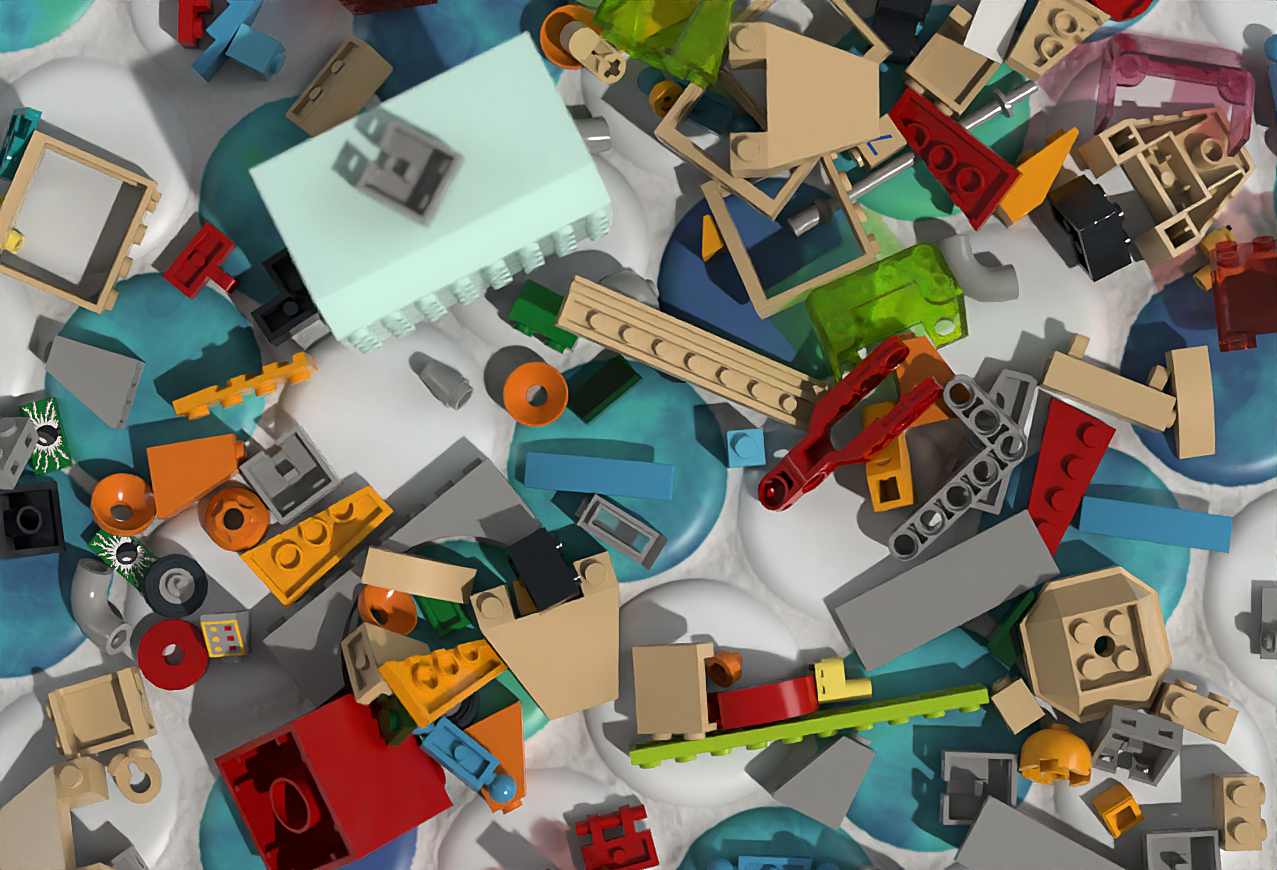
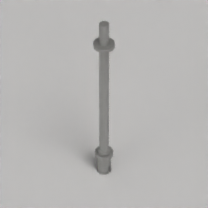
M1029 79L1006 94H1003L1001 90L995 89L992 92L994 101L958 123L970 132L1000 113L1007 118H1011L1013 116L1011 107L1037 92L1038 87L1034 81ZM913 149L852 185L853 189L847 192L850 201H855L923 159ZM836 195L829 200L816 198L812 201V206L786 219L796 239H800L801 236L823 223L828 225L833 222L832 218L835 212L841 209Z

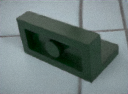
M618 354L568 396V402L589 426L643 382V378L632 368L622 354Z
M1027 590L1018 596L980 644L982 648L1007 668H1011L1022 654L1016 622L1024 611H1027L1036 596L1031 590Z

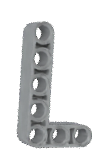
M954 375L947 381L943 393L944 401L985 445L893 529L889 538L888 549L892 557L899 561H910L918 556L1014 468L1027 453V436L1023 430L968 375ZM958 383L967 385L971 391L970 397L965 401L955 400L950 394V389L953 385ZM981 410H990L995 414L996 422L990 427H982L976 422V414ZM1008 436H1014L1020 440L1022 446L1016 453H1007L1001 448V441ZM980 461H987L994 466L995 472L990 477L982 478L975 473L974 466ZM953 486H962L968 492V497L962 502H955L949 498L947 491ZM933 510L939 513L942 521L936 526H928L922 521L921 515L925 511ZM903 534L909 535L915 541V546L910 550H902L897 546L895 539Z

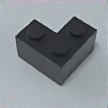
M877 0L871 29L893 51L884 62L906 66L910 56L917 57L921 42V36L915 35L918 22H925L932 0ZM869 43L867 44L866 53L872 48Z
M1083 174L1047 193L1054 221L1070 237L1077 264L1093 282L1132 263L1128 248L1132 247V243L1121 223L1125 221L1124 213L1117 202L1111 203L1107 199L1106 193L1099 183L1094 185Z
M287 247L262 262L263 267L280 291V294L251 312L252 317L269 343L276 347L323 317Z
M545 527L506 547L505 551L506 560L521 587H525L539 615L577 596L580 592L578 585L582 583L575 567L572 564L566 566L561 556H563L562 552L565 550L555 532L549 535Z

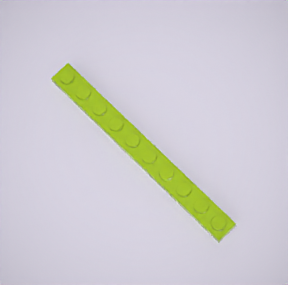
M975 683L816 711L757 725L724 730L721 728L706 732L705 739L684 740V736L680 735L668 740H652L629 744V753L632 766L639 765L641 769H649L660 766L661 761L675 758V762L682 763L695 760L697 758L696 754L710 752L711 756L727 755L732 753V748L746 746L747 750H757L767 747V742L781 740L783 744H791L802 741L804 735L817 733V737H831L839 733L838 729L852 727L853 731H865L874 728V723L888 721L889 725H899L909 722V717L923 715L925 719L944 716L946 710L959 708V712H973L981 709L980 704L989 703L987 688L982 683Z

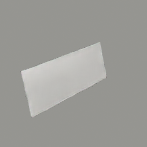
M981 0L963 46L1002 64L1026 0Z

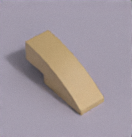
M1205 345L1168 351L1165 353L1167 368L1171 372L1169 375L1170 388L1167 389L1168 395L1177 398L1174 405L1177 415L1173 423L1178 459L1215 454L1214 402L1208 347Z
M371 545L368 550L361 583L429 598L469 604L477 569Z

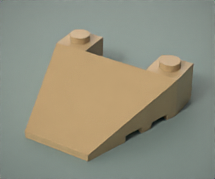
M768 22L729 23V61L732 70L767 69V132L730 133V170L733 178L772 177L784 170L801 164L805 165L832 153L836 154L880 138L879 63Z
M1221 107L1183 111L1169 116H1164V114L1154 115L1147 119H1125L1101 132L1078 148L1095 179L1122 165L1158 223L1156 227L1133 240L1151 271L1200 243L1210 225L1219 218L1226 204L1235 197L1257 168Z
M608 551L573 562L582 581L580 585L584 597L563 603L542 615L535 612L517 618L507 584L470 596L481 632L550 721L619 698V582Z
M85 756L52 765L0 809V870H117L102 863L77 868L70 809L109 800L104 764Z

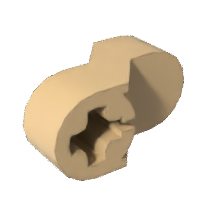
M572 21L564 26L560 33V44L572 57L604 83L612 84L622 78L626 70V61L618 51L581 21Z

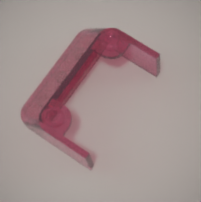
M1118 33L1109 39L1103 50L1093 135L1097 136L1103 132L1113 117L1116 86L1135 87L1146 76L1218 88L1221 98L1232 104L1227 147L1228 157H1234L1250 139L1255 80L1245 58L1239 52L1129 33Z

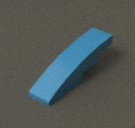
M224 0L229 6L206 29L215 41L191 65L207 82L213 78L229 59L226 56V52L241 23L251 27L264 0Z
M527 452L524 487L672 501L675 465Z
M1083 496L1079 532L1229 553L1234 518Z

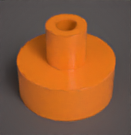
M720 649L714 653V657L706 659V672L716 685L728 688L741 678L742 669L740 665L743 659L737 652L730 653Z

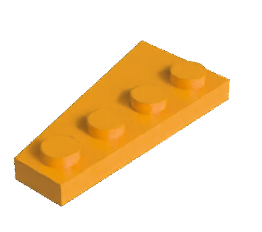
M302 351L291 355L294 363L289 364L288 361L273 362L262 367L263 369L260 370L261 375L255 376L254 373L242 374L227 381V387L221 388L220 385H214L172 401L176 415L181 417L188 416L189 421L209 415L208 409L222 404L223 409L237 406L244 402L242 397L256 393L257 397L276 392V385L287 381L290 382V385L306 382L311 379L310 373L318 371L314 357Z
M368 485L329 506L322 512L298 523V525L274 536L256 548L241 554L239 557L279 601L289 609L395 511L371 485Z
M487 638L460 644L449 650L444 648L435 650L424 656L419 654L409 656L399 662H396V660L388 661L377 670L422 730L509 667Z

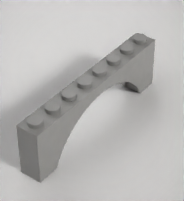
M477 458L462 470L466 476L454 484L450 480L434 493L438 499L428 507L421 503L407 515L410 521L401 529L393 526L380 536L379 540L382 544L378 547L406 553L424 543L454 536L483 537L510 546L538 531L544 525L489 458L483 462L480 458ZM368 548L350 561L354 567L344 575L338 571L323 583L326 589L317 597H314L311 593L295 605L298 612L290 619L286 620L282 616L266 629L270 635L262 640L316 708L324 705L350 683L340 642L348 636L350 623L358 605V595L366 585L361 583Z

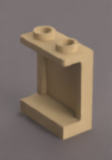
M958 4L900 77L905 81L903 85L906 89L908 86L913 87L955 121L1001 66L1000 63L963 46L974 17ZM1010 45L1008 46L1003 62L1008 57L1013 48Z
M363 622L340 642L356 702L368 705L381 693L390 696L396 695L377 670L385 662L393 660L399 662L409 656L430 654L428 644L367 622Z
M713 642L646 644L632 647L637 734H651V740L673 739V734H683L684 740L705 739L706 732L717 730V722H708L704 658L714 657Z
M139 666L129 667L47 692L49 699L45 702L46 711L50 720H55L58 734L55 736L56 746L60 755H65L66 761L158 734Z

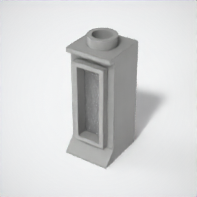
M597 494L594 495L592 500L585 497L575 513L580 518L576 525L651 570L669 541L666 537Z

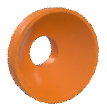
M565 5L553 10L544 20L540 30V43L545 56L554 65L565 70L585 68L560 44V33L569 22L581 21L594 30L602 39H605L603 25L593 11L580 5Z
M530 362L517 367L509 375L503 388V399L508 413L516 421L529 427H542L555 422L562 415L567 406L569 392L564 377L556 368L543 362ZM536 385L544 387L548 394L546 402L538 407L530 405L526 399L528 389Z
M118 473L107 476L96 485L91 496L90 507L95 522L104 531L115 536L129 537L140 534L153 522L157 513L153 488L145 480L133 474ZM116 505L126 506L131 512V518L126 521H118L113 518L110 510Z
M231 487L215 495L209 502L204 517L205 527L212 541L219 547L233 552L247 551L260 544L266 537L271 522L269 508L259 494L243 487ZM232 508L239 509L244 515V523L237 530H231L224 524V515Z
M368 584L359 593L358 610L363 622L404 636L411 633L415 628L418 616L417 609L409 593ZM370 609L380 614L383 625H380L375 620Z

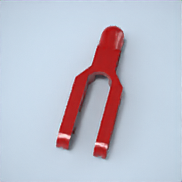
M898 335L882 342L815 404L807 436L789 451L761 479L758 485V498L766 509L775 512L785 511L804 494L819 486L838 467L869 463L941 397L944 389L931 375L930 378L922 381L910 393H903L899 397L900 402L881 419L876 418L842 450H836L833 447L830 436L831 428L891 374L910 354L909 347Z

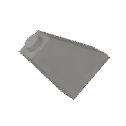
M55 335L54 341L48 343L44 352V362H47L45 370L109 427L124 430L145 362Z
M851 732L849 737L840 733L776 785L771 792L772 798L838 831L876 754L873 749L869 748L871 741L855 732Z

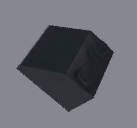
M57 481L15 485L14 489H0V561L66 552Z

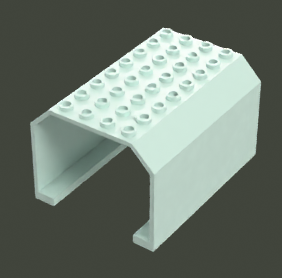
M528 32L249 170L314 302L339 342L355 353L363 352L364 355L383 347L382 340L392 335L399 339L416 330L414 324L424 319H428L430 323L448 314L446 308L460 302L461 306H465L481 297L479 292L490 286L497 290L513 281L511 276L522 270H525L526 274L540 269L545 265L544 259L556 253L559 258L570 254L578 249L576 245L578 242L588 237L591 241H595L610 233L609 227L614 225L612 202ZM393 118L462 154L465 159L428 229L359 193L355 188L370 160L376 162L378 167L381 168L387 157V154L382 152L378 145Z

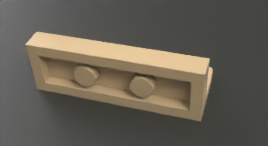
M350 34L284 116L314 138L354 118L390 75L393 67L368 43Z

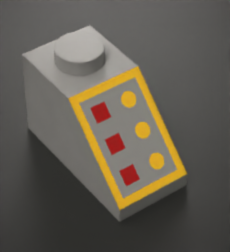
M250 611L200 615V623L209 657H220V663L223 664L242 662V655L252 654Z

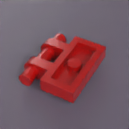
M629 804L620 806L619 811L601 816L598 813L587 815L588 819L574 823L577 836L592 834L594 843L581 846L580 848L586 870H643L660 865L651 829L637 832L635 829L634 821L647 818L644 804L631 808ZM623 825L625 835L605 840L604 829Z

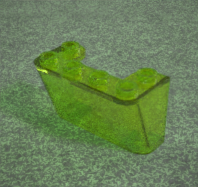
M602 0L590 23L602 30L599 35L602 39L617 47L620 43L626 46L623 52L639 62L644 61L660 71L664 69L681 80H684L687 75L686 80L705 90L707 85L715 87L736 0Z
M922 242L818 287L810 292L806 298V309L834 386L843 379L840 371L841 365L849 363L857 366L862 362L857 351L919 323L923 325L936 350L969 336L964 292L940 250L931 243ZM942 320H949L955 325L953 332L947 335L938 334L934 328Z

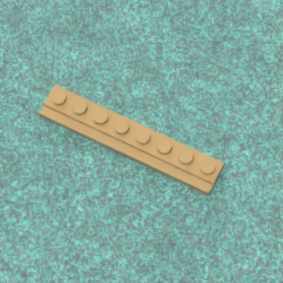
M578 275L572 276L570 287L565 294L554 326L807 434L815 404L832 389V386Z

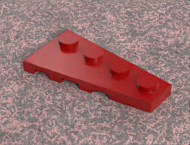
M908 86L888 114L905 140L926 163L935 179L939 180L949 193L948 196L968 218L970 225L976 232L980 231L1023 173L913 87Z
M1051 397L1049 399L1048 414L1042 431L1041 446L1037 463H1035L1034 478L1026 509L1053 557L1116 429Z

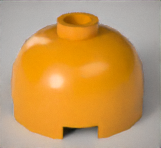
M1050 724L1048 729L1035 732L1024 742L1018 771H1022L1023 778L1045 785H1051V780H1069V787L1083 786L1090 783L1092 770L1090 749L1081 737L1070 732L1068 726Z

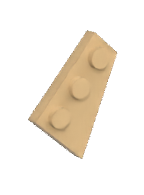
M1038 0L1004 64L1036 82L1103 26L1111 16L1085 0Z

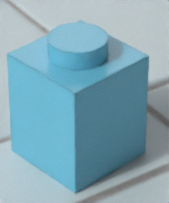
M241 23L226 52V56L233 63L267 80H270L273 73L278 74L286 59V55L283 54L285 48L279 41L244 23Z
M763 428L726 431L728 469L764 466L766 464Z

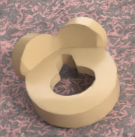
M132 747L127 749L126 753L121 752L111 759L107 768V772L115 776L121 793L128 800L140 804L152 801L158 795L162 786L161 772L156 762L151 758L152 751L144 747ZM131 762H136L139 771L146 773L150 777V787L143 793L136 792L131 787L132 773L129 768Z

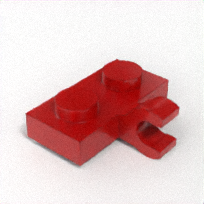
M207 221L162 277L191 300H194L210 279L232 295L240 283L222 270L220 266L238 245Z

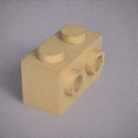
M1179 679L1175 680L1174 685L1162 682L1152 703L1149 715L1162 717L1171 722L1184 725V729L1226 745L1239 712L1228 707L1231 700L1209 692L1208 698L1195 693L1197 686Z
M1212 773L1214 828L1219 830L1220 849L1224 851H1262V841H1265L1267 838V827L1265 820L1261 819V804L1265 803L1266 792L1263 782H1260V777L1250 773Z

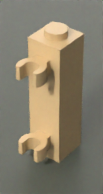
M1078 333L1072 336L1066 354L1058 351L1049 354L1037 387L1154 433L1164 432L1166 427L1171 428L1177 415L1174 407L1177 398L1162 392L1170 375V369L1160 365L1152 366L1146 386L1081 361L1090 338Z

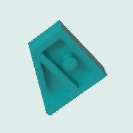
M30 107L13 110L0 149V179L13 181L33 132L36 130L41 118V111Z

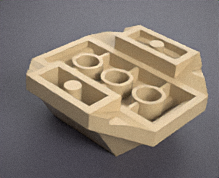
M1118 565L1046 581L1027 611H1024L1016 622L1031 693L1081 724L1105 718L1113 704L1129 707L1135 711L1151 707L1172 664L1158 592ZM1105 636L1107 646L1102 653L1097 654L1094 650L1095 641L1099 637Z

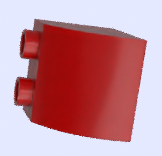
M351 691L215 758L214 761L267 870H334L358 861L453 806L445 790L446 777L441 764L419 748V745L422 743L419 734H410L400 746H387L383 732L378 724L377 713L382 709L381 705L374 700L368 705L356 702L354 692Z

